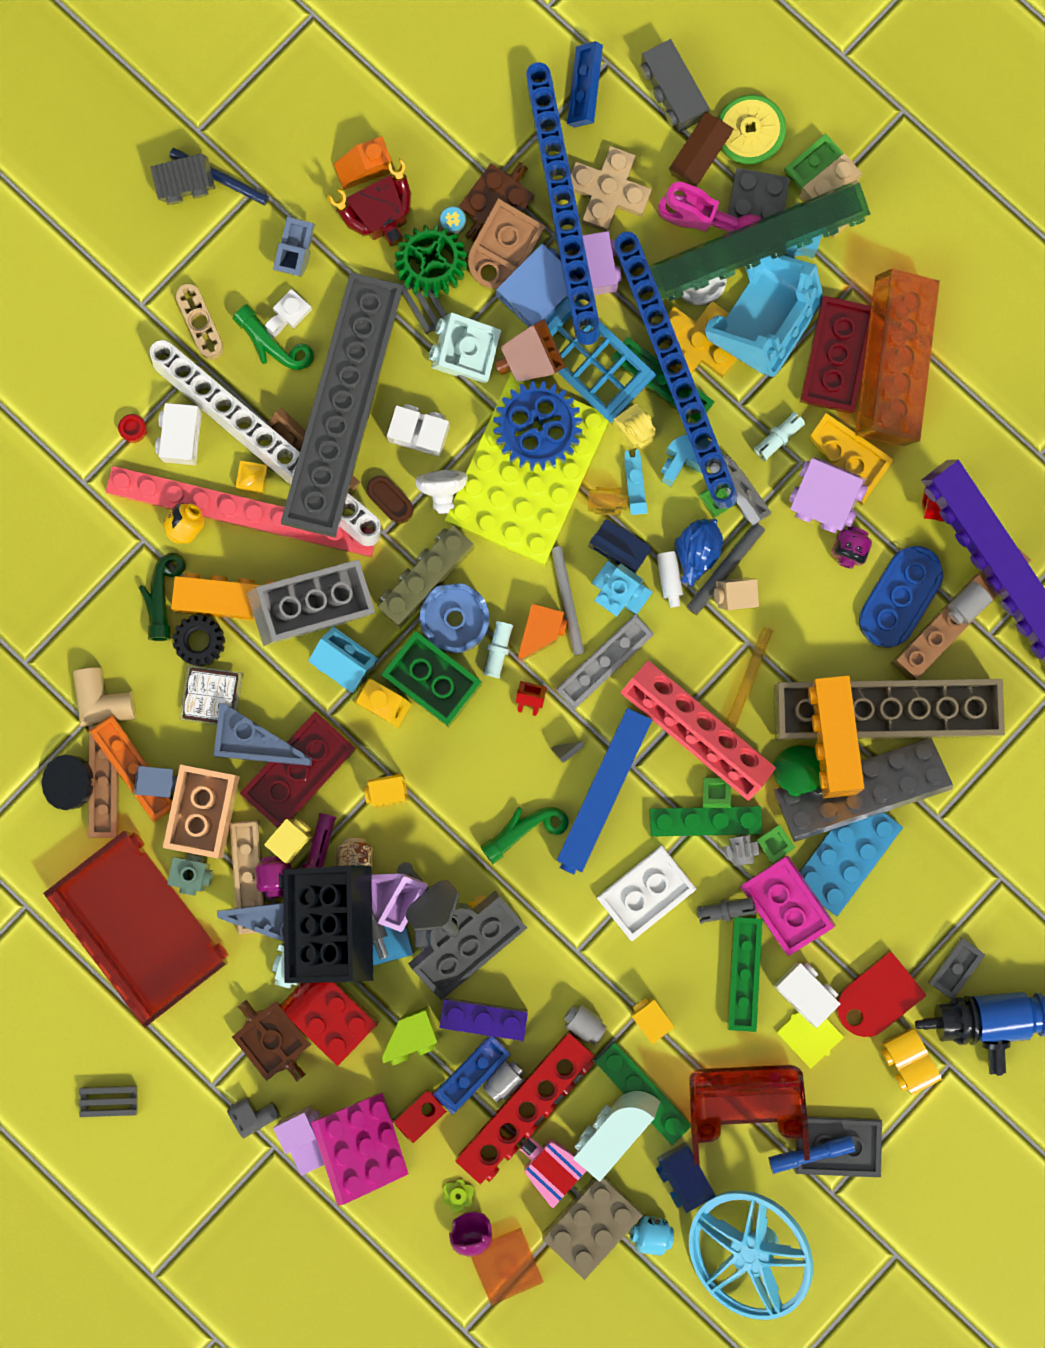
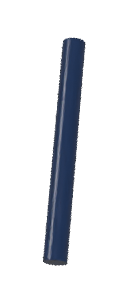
M172 148L169 157L174 160L190 156L176 148ZM210 166L213 180L264 206L269 200L268 195Z

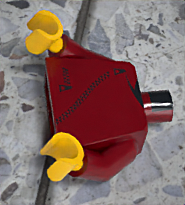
M399 158L401 166L398 170L392 169L390 161L387 164L390 172L395 175L394 178L390 174L347 198L343 191L336 189L340 195V199L337 202H334L330 195L327 196L328 202L338 207L337 212L349 229L362 236L369 235L372 240L385 236L390 246L398 245L399 242L404 240L399 227L407 223L405 216L408 215L411 207L412 193L407 177L403 174L405 164L401 158Z

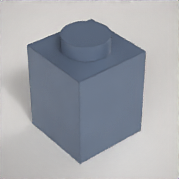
M138 766L136 767L134 795L170 798L171 792L175 791L177 776H173V769Z

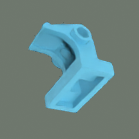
M610 561L606 562L592 582V585L601 590L594 601L616 617L624 607L637 615L653 592L642 585L643 579L624 565L620 564L617 567Z

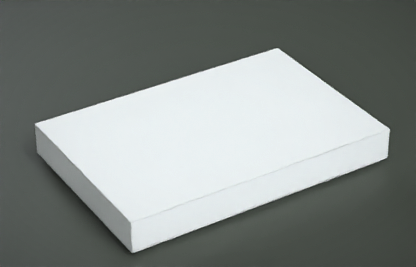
M661 845L596 898L632 942L693 893L696 888Z

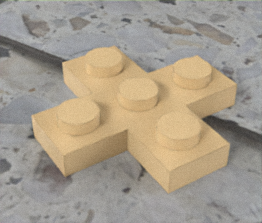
M610 146L602 170L575 162L571 173L574 193L590 198L582 224L607 232L617 208L640 217L643 216L652 189L627 180L636 155Z

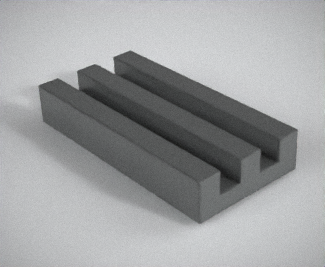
M402 284V295L426 335L436 330L438 320L421 291L416 296L433 323L428 326L408 292L411 288L413 290V285L406 289L404 284ZM429 290L428 297L440 317L444 319V316L447 315L445 310L434 296L433 290Z
M137 1086L79 1088L81 1096L79 1100V1106H81L79 1117L132 1116L138 1114ZM131 1093V1098L87 1099V1094ZM131 1104V1108L88 1110L89 1105Z

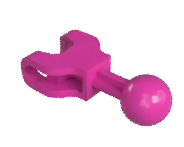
M684 182L673 183L658 204V214L663 220L680 227L694 228L704 232L710 226H714L733 234L735 242L743 249L752 250L760 247L765 242L768 233L767 225L761 217L747 214L736 218L717 210L720 201L712 199L700 188ZM682 191L685 196L674 194V192ZM666 204H667L671 209H673V210H675V211H677V212H676V213H673V214H672V213H669V212L666 210Z

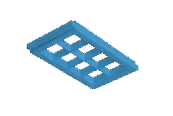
M567 296L546 319V324L552 336L559 331L570 342L560 353L562 359L574 346L587 359L574 373L567 367L558 371V373L612 424L614 418L626 409L653 380L656 374L600 321V335L604 340L590 354L578 343L576 337L573 338L561 327L571 317ZM579 301L576 302L577 305L583 306ZM585 325L582 331L588 332L592 326ZM608 344H611L621 356L607 370L595 358ZM627 360L638 372L623 386L612 374ZM590 363L604 374L591 389L578 379V376ZM609 379L621 391L606 406L595 395V392Z

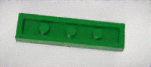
M627 336L623 343L656 374L646 387L678 410L659 360ZM616 351L611 357V361L615 363L621 354ZM627 360L620 365V368L632 377L638 372ZM669 369L670 373H676L672 369ZM683 389L678 397L687 398L692 390ZM697 389L707 414L715 401ZM695 413L688 419L696 423L701 419L702 415Z
M761 806L649 809L650 837L762 834Z
M733 917L728 1030L757 1032L763 921L761 918Z
M615 1042L594 1061L624 1094L632 1091H643L653 1095L660 1101L657 1113L651 1124L671 1145L692 1127L691 1123Z

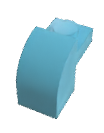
M688 435L680 436L672 441L667 448L666 454L674 459L668 458L661 470V473L665 474L662 482L670 487L673 485L684 464L702 474ZM703 438L698 442L697 446L699 448H706L710 445L711 441Z

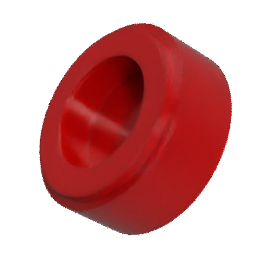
M129 414L120 420L118 431L127 442L137 443L146 436L147 425L140 416Z

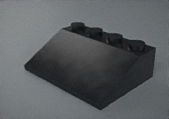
M350 865L283 869L284 982L374 981L371 866Z

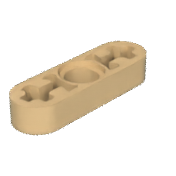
M192 284L180 286L176 292V300L199 352L208 360L219 358L224 351V345L199 289ZM187 292L195 295L192 298L197 307L196 309L192 310L187 300H184ZM203 315L207 318V324L204 328L197 329L193 327L192 322L196 316ZM208 334L213 344L218 343L214 346L215 351L204 350L207 347V343L203 335Z

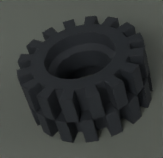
M192 615L187 620L184 618L181 621L182 624L176 626L175 630L177 631L172 636V639H174L172 644L173 648L177 651L176 654L182 660L194 666L210 665L213 663V660H218L220 652L224 651L223 643H225L224 632L219 625L203 615ZM197 630L205 631L209 636V644L202 651H194L189 646V637Z

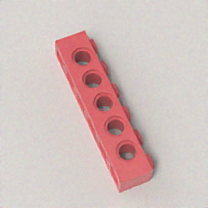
M649 660L620 692L748 801L763 787L776 769L774 765Z

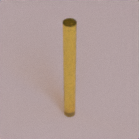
M762 627L725 724L733 732L773 630Z

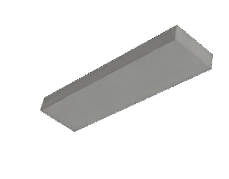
M635 614L558 686L555 691L575 710L639 650L654 633Z

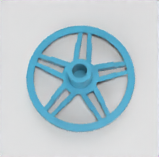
M736 1190L724 1192L711 1198L695 1215L689 1233L691 1261L697 1276L706 1290L724 1307L747 1318L770 1320L785 1316L803 1301L812 1283L813 1257L808 1240L801 1227L782 1206L763 1195ZM727 1201H751L744 1233H741L722 1219L719 1221L710 1215L709 1212L714 1207ZM756 1203H758L759 1210L756 1229L752 1231ZM767 1208L775 1212L786 1222L796 1236L801 1249L779 1244L776 1233L767 1227ZM701 1228L732 1253L711 1275L708 1273L701 1256ZM773 1255L782 1257L803 1258L804 1260L777 1259L774 1258ZM733 1263L738 1270L717 1285L714 1279ZM770 1266H804L803 1280L798 1292L791 1300L782 1304L778 1294L779 1288ZM748 1272L766 1308L744 1305L731 1298L721 1288Z

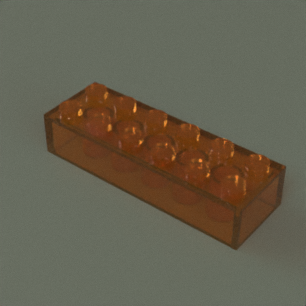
M893 268L875 276L856 436L900 446L920 442L939 280Z

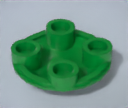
M797 745L779 753L773 764L776 767L773 775L775 781L789 795L797 797L820 787V764L816 757L815 748Z

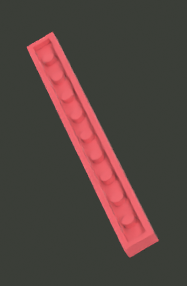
M112 466L106 488L107 494L172 509L178 503L194 504L201 510V514L205 518L372 558L375 545L363 546L340 526L337 536L334 538L281 525L285 507ZM363 527L361 531L364 534H372L375 532V529Z

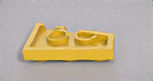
M827 413L809 437L829 463L867 478L864 484L868 486L867 492L862 502L858 501L861 506L894 461L893 458Z

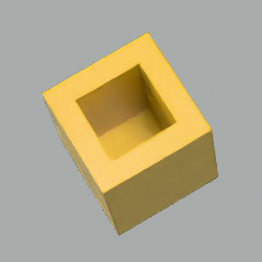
M645 997L632 1007L634 1012L630 1015L652 1044L675 1028L653 998L648 1001Z

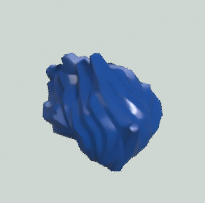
M717 519L696 520L685 528L680 537L675 539V552L680 558L683 570L681 582H688L690 586H694L695 580H698L708 569H711L719 559L723 536L717 526Z

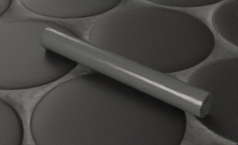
M757 523L749 528L686 606L690 612L698 615L714 595V589L717 588L716 581L726 580L765 532L761 525Z

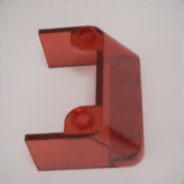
M794 1065L710 1068L696 1070L690 1075L691 1134L694 1165H700L699 1143H709L717 1140L721 1135V1125L777 1122L778 1131L783 1137L802 1139L804 1161L810 1160L804 1079L800 1068Z

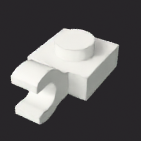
M291 289L273 307V311L277 315L272 317L265 326L269 333L276 337L287 324L294 329L312 311V308Z

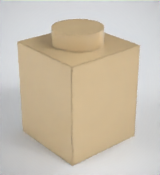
M744 577L716 581L717 588L714 589V600L718 604V608L736 610L759 607L757 579Z

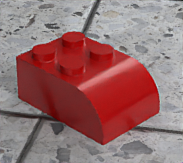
M339 982L300 983L280 1004L287 1017L337 1067L379 1024V1021Z

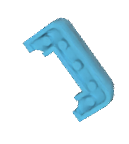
M759 248L746 265L749 284L726 319L720 315L714 316L713 319L707 322L705 333L711 343L761 374L774 377L821 305L823 291L815 264Z

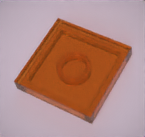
M522 1228L492 1240L490 1246L482 1254L471 1257L491 1306L544 1283Z

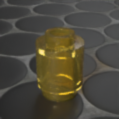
M596 487V490L589 489L588 511L595 512L594 514L616 516H621V510L626 511L627 494H622V488Z

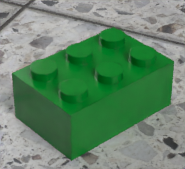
M417 631L412 634L381 674L383 678L448 728L482 686L481 680Z

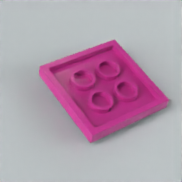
M383 1093L375 1094L311 1121L337 1206L349 1203L409 1174Z

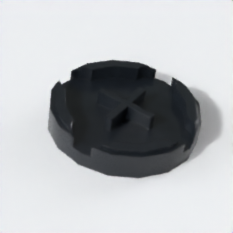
M65 754L55 757L48 763L43 772L42 789L46 800L53 807L61 810L80 808L88 801L92 794L91 778L94 779L93 771L89 764L79 756Z

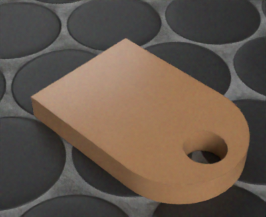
M498 198L469 250L467 262L470 274L480 285L497 289L529 257L546 226ZM485 265H491L495 268L496 276L491 281H485L481 277V269Z

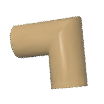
M86 668L73 671L80 727L98 725L111 715H113L117 722L137 719L133 691L106 695L102 668Z

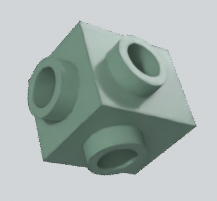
M187 854L186 859L173 857L167 885L180 887L179 893L196 896L197 891H205V887L210 886L213 870H209L210 863L203 862L204 857ZM191 870L194 873L193 879L189 876Z

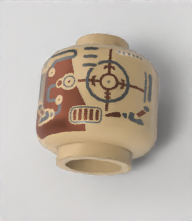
M347 838L337 848L336 866H371L372 871L373 848L366 843L365 839Z

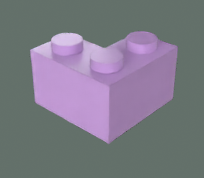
M311 1105L280 1120L273 1128L285 1154L291 1153L301 1176L324 1165L311 1121L321 1118L318 1110L313 1111Z

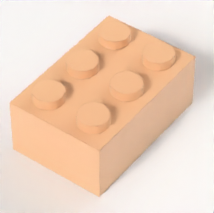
M180 765L163 848L213 858H223L240 776Z

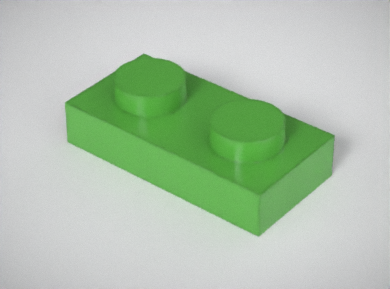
M824 134L785 167L784 172L802 191V188L844 153L827 134Z

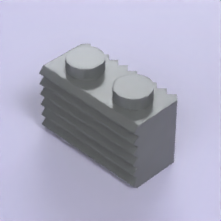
M203 154L188 156L150 167L157 198L167 202V205L183 202L182 197L190 195L193 198H202L209 195V190L215 189L209 159Z

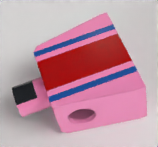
M530 1136L519 1148L530 1159L524 1167V1172L552 1208L556 1206L587 1171L573 1159L575 1156L574 1152L552 1138L542 1147Z

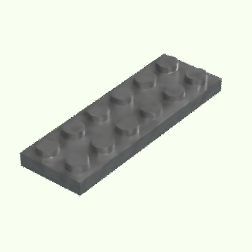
M932 738L862 760L864 789L857 795L823 798L822 789L818 787L814 791L795 797L789 795L782 787L775 789V798L793 842L952 790V781Z

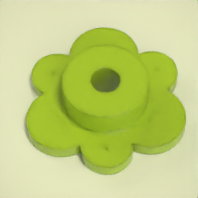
M457 1179L455 1183L448 1182L444 1186V1193L446 1195L443 1201L446 1205H450L452 1211L461 1212L464 1207L472 1205L471 1197L475 1192L474 1187L471 1184H465L463 1179ZM456 1194H460L461 1197L457 1198Z

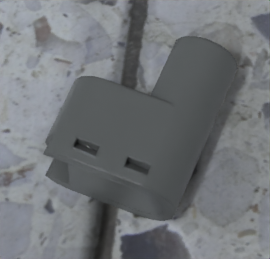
M247 1096L232 1104L231 1108L227 1110L229 1117L243 1139L281 1117L278 1108L273 1102L256 1111Z

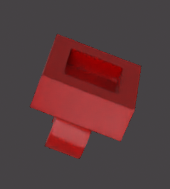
M520 681L515 703H518V712L522 713L523 706L528 705L533 707L532 715L536 716L539 708L542 709L547 687Z

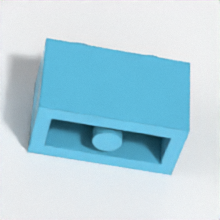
M333 626L320 639L308 662L317 667L319 671L331 677L343 688L354 693L365 682L378 658Z

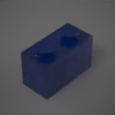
M687 1142L657 1157L660 1166L656 1167V1170L663 1183L670 1182L674 1191L669 1194L677 1208L683 1206L685 1212L688 1213L716 1196Z

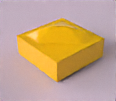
M240 461L236 489L264 494L268 465Z

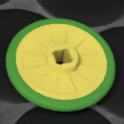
M759 95L738 97L729 102L718 116V119L734 128L721 150L727 157L738 163L757 164L771 158L780 149L785 139L786 122L780 108L766 97ZM755 126V132H746V127Z

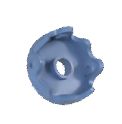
M457 583L437 586L430 592L421 607V628L427 640L440 650L447 653L466 652L477 646L486 635L489 627L487 604L479 592L465 584ZM454 611L461 613L463 616L462 623L455 627L447 622L448 615Z

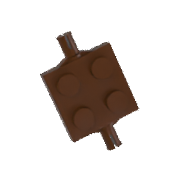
M518 162L511 174L501 171L490 163L459 205V208L470 216L474 223L467 234H465L468 239L471 237L470 241H475L498 198L522 213L533 200L534 194L524 188L519 181L528 170L525 165L522 167L523 163Z
M246 999L237 1008L240 1009L248 1020L243 1028L232 1036L233 1040L266 1081L277 1072L287 1069L296 1082H298L306 1074L295 1061L311 1045V1042L287 1017L277 1000L265 1010L256 1012Z

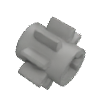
M750 835L729 838L730 846H724L726 860L733 859V866L754 863L753 856L760 855L758 842H751Z

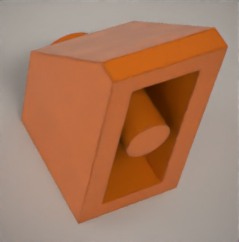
M381 136L356 145L336 161L334 167L341 186L345 190L390 174L391 172L387 164L390 161L392 166V161L384 139Z

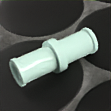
M792 412L778 427H773L770 430V435L754 448V452L758 457L762 454L761 460H768L781 446L785 447L789 443L788 439L805 425L801 417L796 419L797 413Z
M496 621L491 645L488 644L487 647L489 654L483 675L500 679L505 655L509 653L507 646L514 625Z

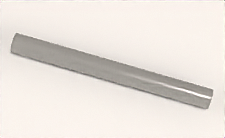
M562 546L553 547L551 551L565 617L568 620L567 626L573 654H584Z

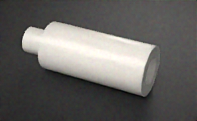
M671 551L657 554L663 598L668 599L670 608L681 606L679 596H683L676 552Z

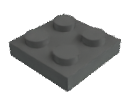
M737 168L728 214L736 218L747 214L757 215L765 221L768 231L779 233L790 178Z

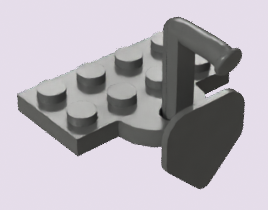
M403 862L398 866V874H405L423 881L413 870V866L409 862ZM441 880L431 888L427 887L425 892L408 907L406 919L414 930H426V939L430 944L408 964L441 1000L527 929L525 924L496 891L491 893L473 909L467 904L457 903L459 892L450 881Z

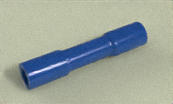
M851 1135L806 1149L768 1157L772 1173L775 1174L821 1159L855 1152V1146Z

